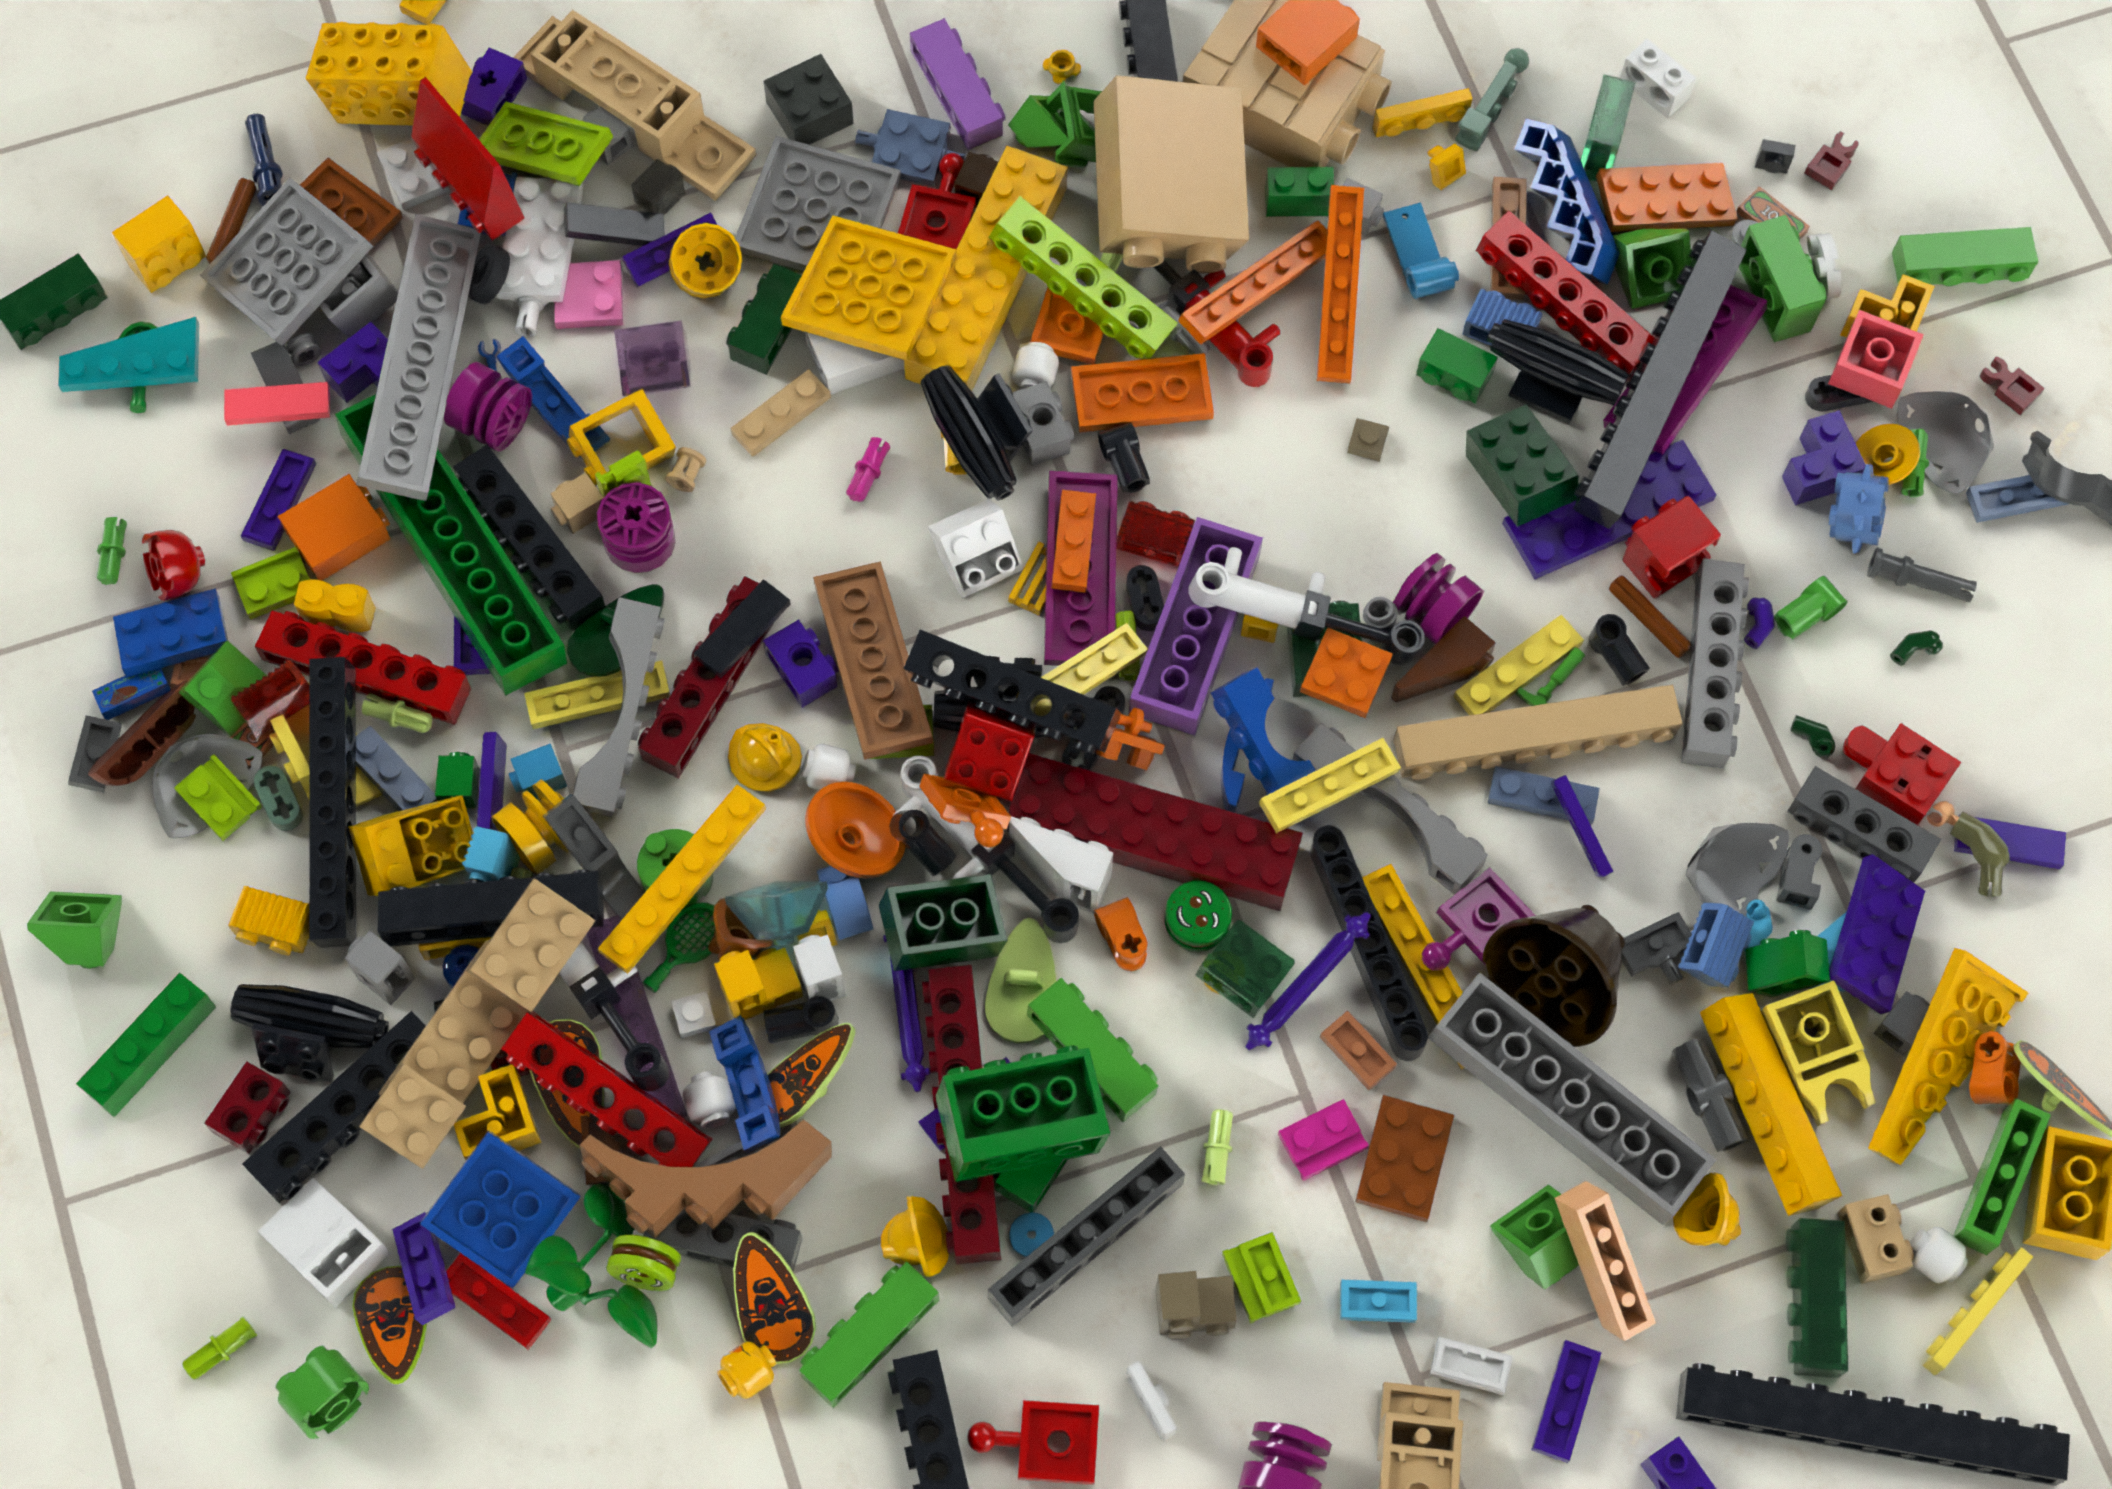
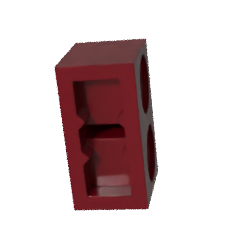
M246 1061L204 1124L213 1134L250 1154L254 1147H259L268 1134L267 1127L275 1115H281L286 1109L290 1100L288 1096L291 1091L282 1081ZM268 1087L269 1093L267 1097L263 1100L255 1101L254 1095L256 1091L260 1088ZM242 1118L248 1119V1124L242 1131L232 1132L233 1125L237 1120Z

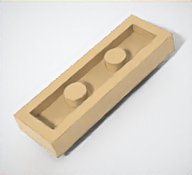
M808 369L730 428L731 434L754 457L831 398V393Z

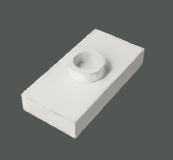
M1438 1337L1429 1376L1504 1395L1513 1356Z
M1140 1361L1128 1366L1126 1378L1160 1439L1165 1441L1174 1436L1177 1427L1165 1408L1170 1403L1160 1384L1153 1386Z

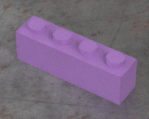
M945 18L910 32V49L967 150H970L1003 136V121L1006 118L1001 105L998 102L994 104L991 99V91L984 77L979 78L977 75L976 64L970 53L965 54L958 31L955 28L951 29Z

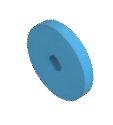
M1032 1212L1017 1217L1012 1223L1009 1232L1010 1243L1013 1249L1024 1257H1027L1054 1235L1053 1226L1045 1216ZM1033 1231L1036 1233V1237L1030 1239L1027 1234Z

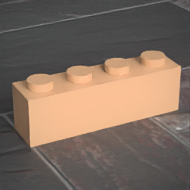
M1585 1181L1554 1198L1602 1327L1626 1341L1656 1324L1609 1194Z

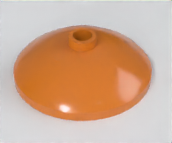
M853 782L832 783L820 789L808 804L805 825L811 844L823 860L846 875L865 879L883 876L893 870L900 862L906 848L903 842L895 839L890 832V821L896 810L882 795L871 788Z

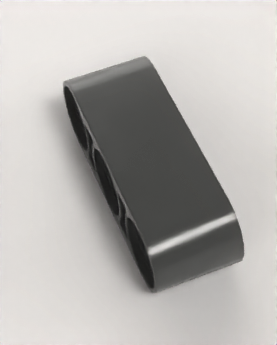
M274 342L251 352V356L266 386L303 384L285 345L281 346ZM320 419L283 421L288 434H291L319 422Z

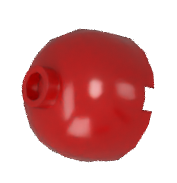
M159 530L145 533L142 538V544L149 543V552L142 553L143 561L153 590L156 591L159 588L162 590L163 594L158 598L165 601L189 593L196 586L200 578V567L205 566V557L201 547H195L192 540L179 531Z

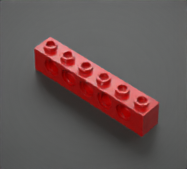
M1508 211L1483 235L1475 250L1480 254L1482 260L1488 265L1494 266L1502 273L1510 285L1517 288L1520 287L1525 291V295L1530 298L1535 307L1543 309L1555 320L1559 328L1568 331L1580 342L1581 346L1596 352L1628 373V378L1635 369L1642 365L1643 362L1638 360L1646 344L1648 342L1652 344L1655 337L1512 212ZM1510 252H1515V253H1517L1520 257H1516V256L1512 255ZM1535 273L1542 275L1545 279L1539 278ZM1560 295L1566 296L1570 301L1564 300ZM1585 317L1591 318L1595 323L1588 321ZM1610 339L1616 340L1620 345L1613 343Z
M272 610L254 646L263 661L309 676V659L326 658L328 652L340 650L335 657H346L356 668V692L366 696L372 693L394 702L402 700L405 702V706L429 713L434 719L452 725L456 724L471 691V686L465 673L459 668L446 665L443 668L434 665L431 660L424 656L414 654L413 657L401 654L397 648L391 645L381 644V646L369 643L366 638L359 634L349 633L345 635L336 632L335 628L323 622H317L316 625L306 622L301 616L290 611H285L282 614ZM308 639L303 646L293 647L298 640ZM363 661H372L367 668H357ZM398 671L404 672L401 678L396 680L390 679L393 673ZM429 682L437 683L431 690H422L423 686Z
M534 1011L525 1014L501 1048V1050L508 1054L505 1059L511 1065L521 1071H524L526 1067L538 1075L536 1082L552 1093L558 1089L569 1097L566 1101L569 1106L581 1114L589 1111L599 1119L596 1124L601 1129L613 1136L618 1132L629 1140L627 1146L632 1151L642 1157L649 1154L659 1161L658 1165L693 1167L713 1140L651 1094L641 1090L630 1079ZM541 1044H546L553 1050L554 1057L548 1065L541 1063L537 1059L536 1051ZM572 1065L578 1066L584 1073V1080L580 1086H574L567 1080L566 1073ZM601 1087L609 1088L613 1092L614 1103L611 1107H603L598 1103L596 1095ZM630 1109H638L643 1113L645 1123L642 1128L635 1129L628 1124L626 1117ZM666 1130L674 1135L675 1146L672 1150H663L657 1144V1135L660 1131Z

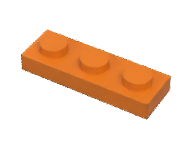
M1062 489L1051 589L1086 593L1096 493Z

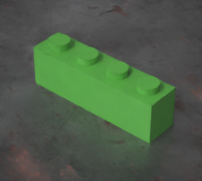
M2031 227L1900 235L1892 251L1898 283L1903 274L1930 285L1943 284L1945 286H1955L1966 282L1987 284L1997 280L2019 282L2029 278L2038 263Z
M1060 978L1028 1004L1027 1016L1057 1049L1073 1045L1078 1046V1050L1090 1049L1102 1100L1122 1122H1125L1156 1095L1159 1086L1156 1083L1158 1078L1146 1064L1140 1065L1132 1057L1133 1050L1122 1037L1119 1036L1116 1039L1107 1029L1109 1024L1105 1017L1098 1010L1092 1012L1083 1002L1085 997L1080 989L1073 983L1068 985Z
M2017 1098L2003 1110L1953 1234L1965 1246L1987 1256L2000 1245L2051 1114Z
M907 1261L900 1268L897 1265L893 1266L881 1279L884 1285L874 1295L871 1292L865 1294L854 1307L857 1312L847 1322L844 1319L838 1321L827 1334L830 1339L820 1349L817 1346L813 1347L801 1359L800 1363L803 1365L799 1369L801 1377L832 1408L940 1301L939 1292Z

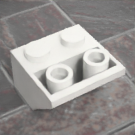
M991 499L982 501L928 526L938 555L962 598L1024 569L1003 510Z

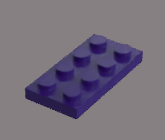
M1871 854L1862 859L1829 968V975L1831 981L1834 980L1842 989L1881 1015L1891 1012L1925 890L1874 854Z

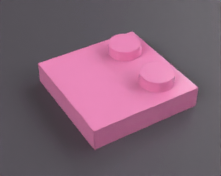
M621 260L570 263L563 302H554L556 329L623 325Z

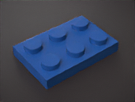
M216 588L113 617L121 666L126 678L214 654L228 640L220 597Z

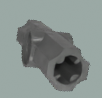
M1693 1039L1674 1048L1672 1051L1674 1058L1687 1084L1686 1094L1689 1104L1698 1117H1702L1716 1151H1727L1748 1140L1747 1134L1733 1106L1734 1094L1731 1085L1724 1074H1719L1704 1039Z

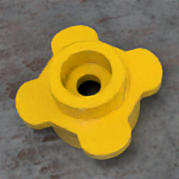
M1057 50L1051 54L1050 58L1043 61V69L1050 72L1053 76V82L1056 84H1061L1072 75L1077 76L1081 72V65L1075 63L1073 54L1068 50Z

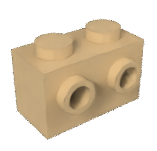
M1889 1194L1846 1204L1837 1212L1861 1284L1904 1274L1913 1266V1249L1910 1242L1903 1238L1900 1229L1902 1223L1901 1214L1897 1205L1891 1203Z

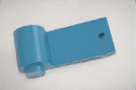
M1421 202L1383 212L1384 221L1412 297L1419 299L1454 289L1455 281L1459 280L1457 266L1454 261L1450 262L1447 257H1440Z

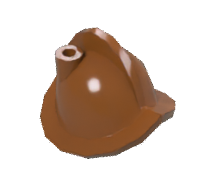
M728 897L719 899L715 904L713 913L715 930L708 949L713 954H719L718 961H720L723 955L732 951H740L741 953L748 950L751 957H753L762 948L775 945L781 939L779 929L773 923L760 918L756 911L743 900Z

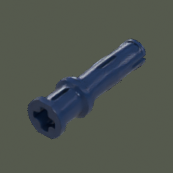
M254 113L247 117L245 126L255 163L252 176L259 187L257 198L259 204L264 206L282 187L281 178L283 173L281 167L274 160L265 116Z

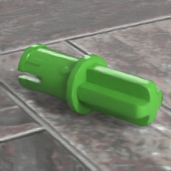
M1911 429L1920 445V458L1914 470L1903 479L1901 493L1907 496L1908 490H1910L1909 497H1919L1924 494L1925 468L1929 466V460L1926 459L1928 434L1924 429Z
M108 517L104 520L102 544L98 545L97 552L100 554L97 580L101 581L103 585L117 583L121 558L126 554L123 543L127 522L124 519H120L119 526H116L118 517Z

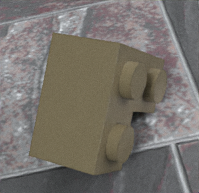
M1196 1271L1158 1274L1155 1292L1160 1335L1168 1334L1169 1339H1184L1191 1337V1332L1206 1331L1207 1336H1220L1228 1334L1229 1329L1235 1328L1237 1317L1232 1276L1197 1279Z

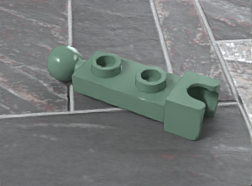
M1513 48L1506 53L1503 66L1476 109L1469 107L1458 125L1461 129L1455 138L1456 142L1473 151L1480 149L1488 135L1490 123H1495L1503 108L1501 102L1504 97L1510 99L1516 89L1518 81L1514 80L1515 75L1525 71L1529 65V56L1526 51L1520 48Z

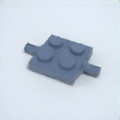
M887 109L882 127L878 130L877 134L858 130L855 138L856 144L874 147L873 163L900 170V179L929 186H935L937 175L940 171L939 164L943 156L949 153H956L964 161L966 159V153L947 149V140L951 130L949 122Z

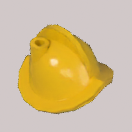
M756 723L747 724L736 729L729 743L728 760L732 773L741 784L752 790L771 792L783 788L798 774L802 763V753L798 742L788 732L777 726Z
M1711 1172L1705 1175L1673 1217L1674 1230L1681 1240L1691 1245L1707 1246L1718 1243L1726 1246L1730 1243V1240H1735L1741 1235L1739 1207L1736 1200L1729 1193L1727 1182L1722 1174Z
M907 1196L908 1209L894 1216L886 1224L881 1234L883 1257L890 1259L896 1264L903 1265L907 1261L911 1266L921 1265L925 1277H931L940 1273L948 1261L949 1254L946 1244V1232H948L943 1216L932 1203L923 1197Z

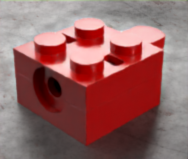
M1902 723L1899 724L1888 741L1868 727L1861 725L1855 727L1849 733L1843 744V753L1867 769V772L1855 789L1916 825L1924 818L1962 763Z

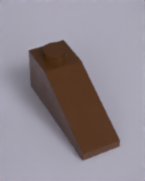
M1463 616L1394 685L1391 699L1397 703L1467 680L1476 671L1481 673L1494 660L1492 653L1496 642L1467 617Z

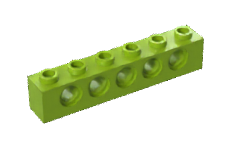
M1021 196L998 221L989 235V238L994 241L999 250L1009 253L1020 262L1024 270L1030 274H1035L1047 284L1054 294L1065 298L1079 314L1090 318L1100 327L1105 335L1116 339L1126 347L1131 356L1137 359H1150L1178 324V322ZM1023 236L1030 238L1034 244L1027 242ZM1050 257L1055 258L1060 263V265L1053 263L1050 260ZM1076 279L1084 281L1086 286L1079 284ZM1103 300L1110 302L1113 308L1105 305ZM1129 321L1135 322L1139 329L1134 328Z

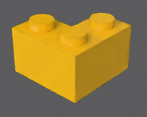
M1903 274L1891 300L1860 289L1840 335L1847 338L1859 310L1917 332L1935 286Z
M785 947L779 950L776 948L764 950L757 955L755 960H752L748 950L741 953L740 951H732L723 955L720 961L714 964L720 987L733 1018L741 1015L744 1020L764 1013L765 1010L774 1009L803 997L802 986Z
M508 1065L478 1076L488 1111L454 1123V1129L464 1159L467 1160L488 1130L518 1151L542 1143L516 1068L513 1065Z

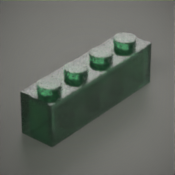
M1799 1218L1791 1226V1229L1787 1230L1786 1249L1792 1252V1266H1788L1786 1281L1787 1287L1791 1288L1793 1293V1303H1789L1787 1309L1788 1325L1793 1326V1340H1790L1788 1345V1361L1794 1364V1375L1840 1378L1848 1371L1845 1221Z

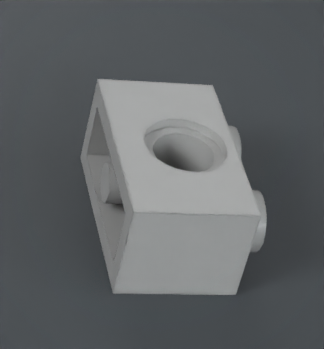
M1047 381L1013 392L1015 401L1021 411L1027 415L1033 430L1023 444L1031 465L1034 466L1070 454V441L1074 439L1073 429L1069 420L1063 421L1059 412L1062 411L1059 395L1056 391L1051 393ZM1038 420H1047L1050 423L1047 425H1038L1035 422Z

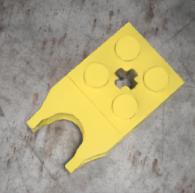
M1834 980L1766 1005L1761 1010L1802 1105L1809 1111L1817 1126L1829 1121L1825 1100V1091L1828 1085L1838 1084L1846 1087L1859 1100L1864 1109L1875 1104L1870 1082V1066L1863 1052L1864 1047ZM1805 1024H1807L1809 1029L1816 1028L1817 1034L1814 1037L1806 1034L1804 1030Z

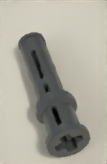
M1878 547L1872 554L1867 570V577L1870 578L1875 576L1895 581V585L1900 587L1902 585L1906 586L1909 583L1962 599L1966 602H1971L1974 595L1960 588L1975 592L1977 582L1974 580H1967L1916 565L1911 557L1904 556L1899 558L1885 554L1883 549Z

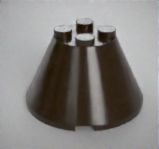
M1583 905L1581 908H1572L1516 919L1502 925L1487 941L1482 962L1486 963L1487 979L1573 1047H1581L1591 1044L1602 1037L1615 1018L1621 953L1625 946V940L1620 933L1616 932L1610 922L1599 914L1596 908L1591 905Z

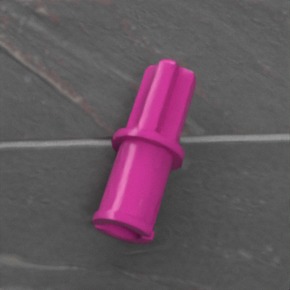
M872 437L862 459L855 464L856 472L846 490L850 500L857 502L865 500L874 479L879 478L881 474L879 469L891 448L888 442L885 441L882 447H879L882 441L881 438Z

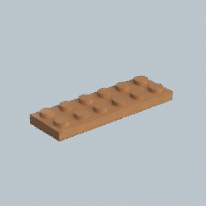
M881 561L813 577L864 760L932 744L933 736L918 686L910 681L912 675L903 669L908 659V652Z

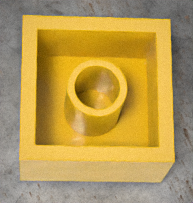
M168 195L112 232L128 266L150 293L167 286L175 277L187 269L194 268L206 257L191 222Z

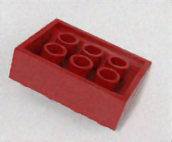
M426 77L421 79L411 135L417 147L413 152L424 168L429 165L434 170L431 174L437 184L443 190L446 187L450 189L452 193L449 196L460 211L466 209L470 213L468 219L478 233L485 231L493 241L525 217L500 164Z

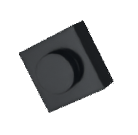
M1763 139L1756 156L1754 168L1764 169L1770 173L1781 172L1787 174L1794 157L1796 145Z

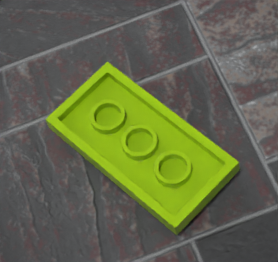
M506 101L479 140L500 165L580 186L614 136L608 127Z

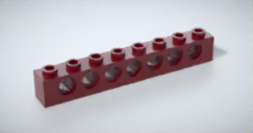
M972 965L928 969L929 981L922 982L924 1004L931 1003L932 1016L925 1017L927 1038H935L936 1051L929 1052L931 1074L938 1073L939 1086L943 1076L947 1075V1072L951 1069L958 1067H969V1070L982 1068ZM948 1001H954L960 1005V1008L952 1014L944 1013L941 1010L942 1005ZM951 1036H958L964 1040L963 1044L956 1049L947 1048L944 1042ZM939 1086L932 1087L934 1109H938L935 1096ZM935 1123L937 1144L945 1145L946 1158L939 1159L941 1181L948 1180L949 1194L942 1195L944 1218L951 1217L953 1231L946 1232L948 1254H955L957 1265L1001 1260L993 1175L973 1178L978 1183L976 1189L970 1193L961 1192L957 1188L960 1181L955 1182L942 1123ZM969 1214H974L981 1218L980 1225L972 1230L965 1229L961 1225L962 1219Z

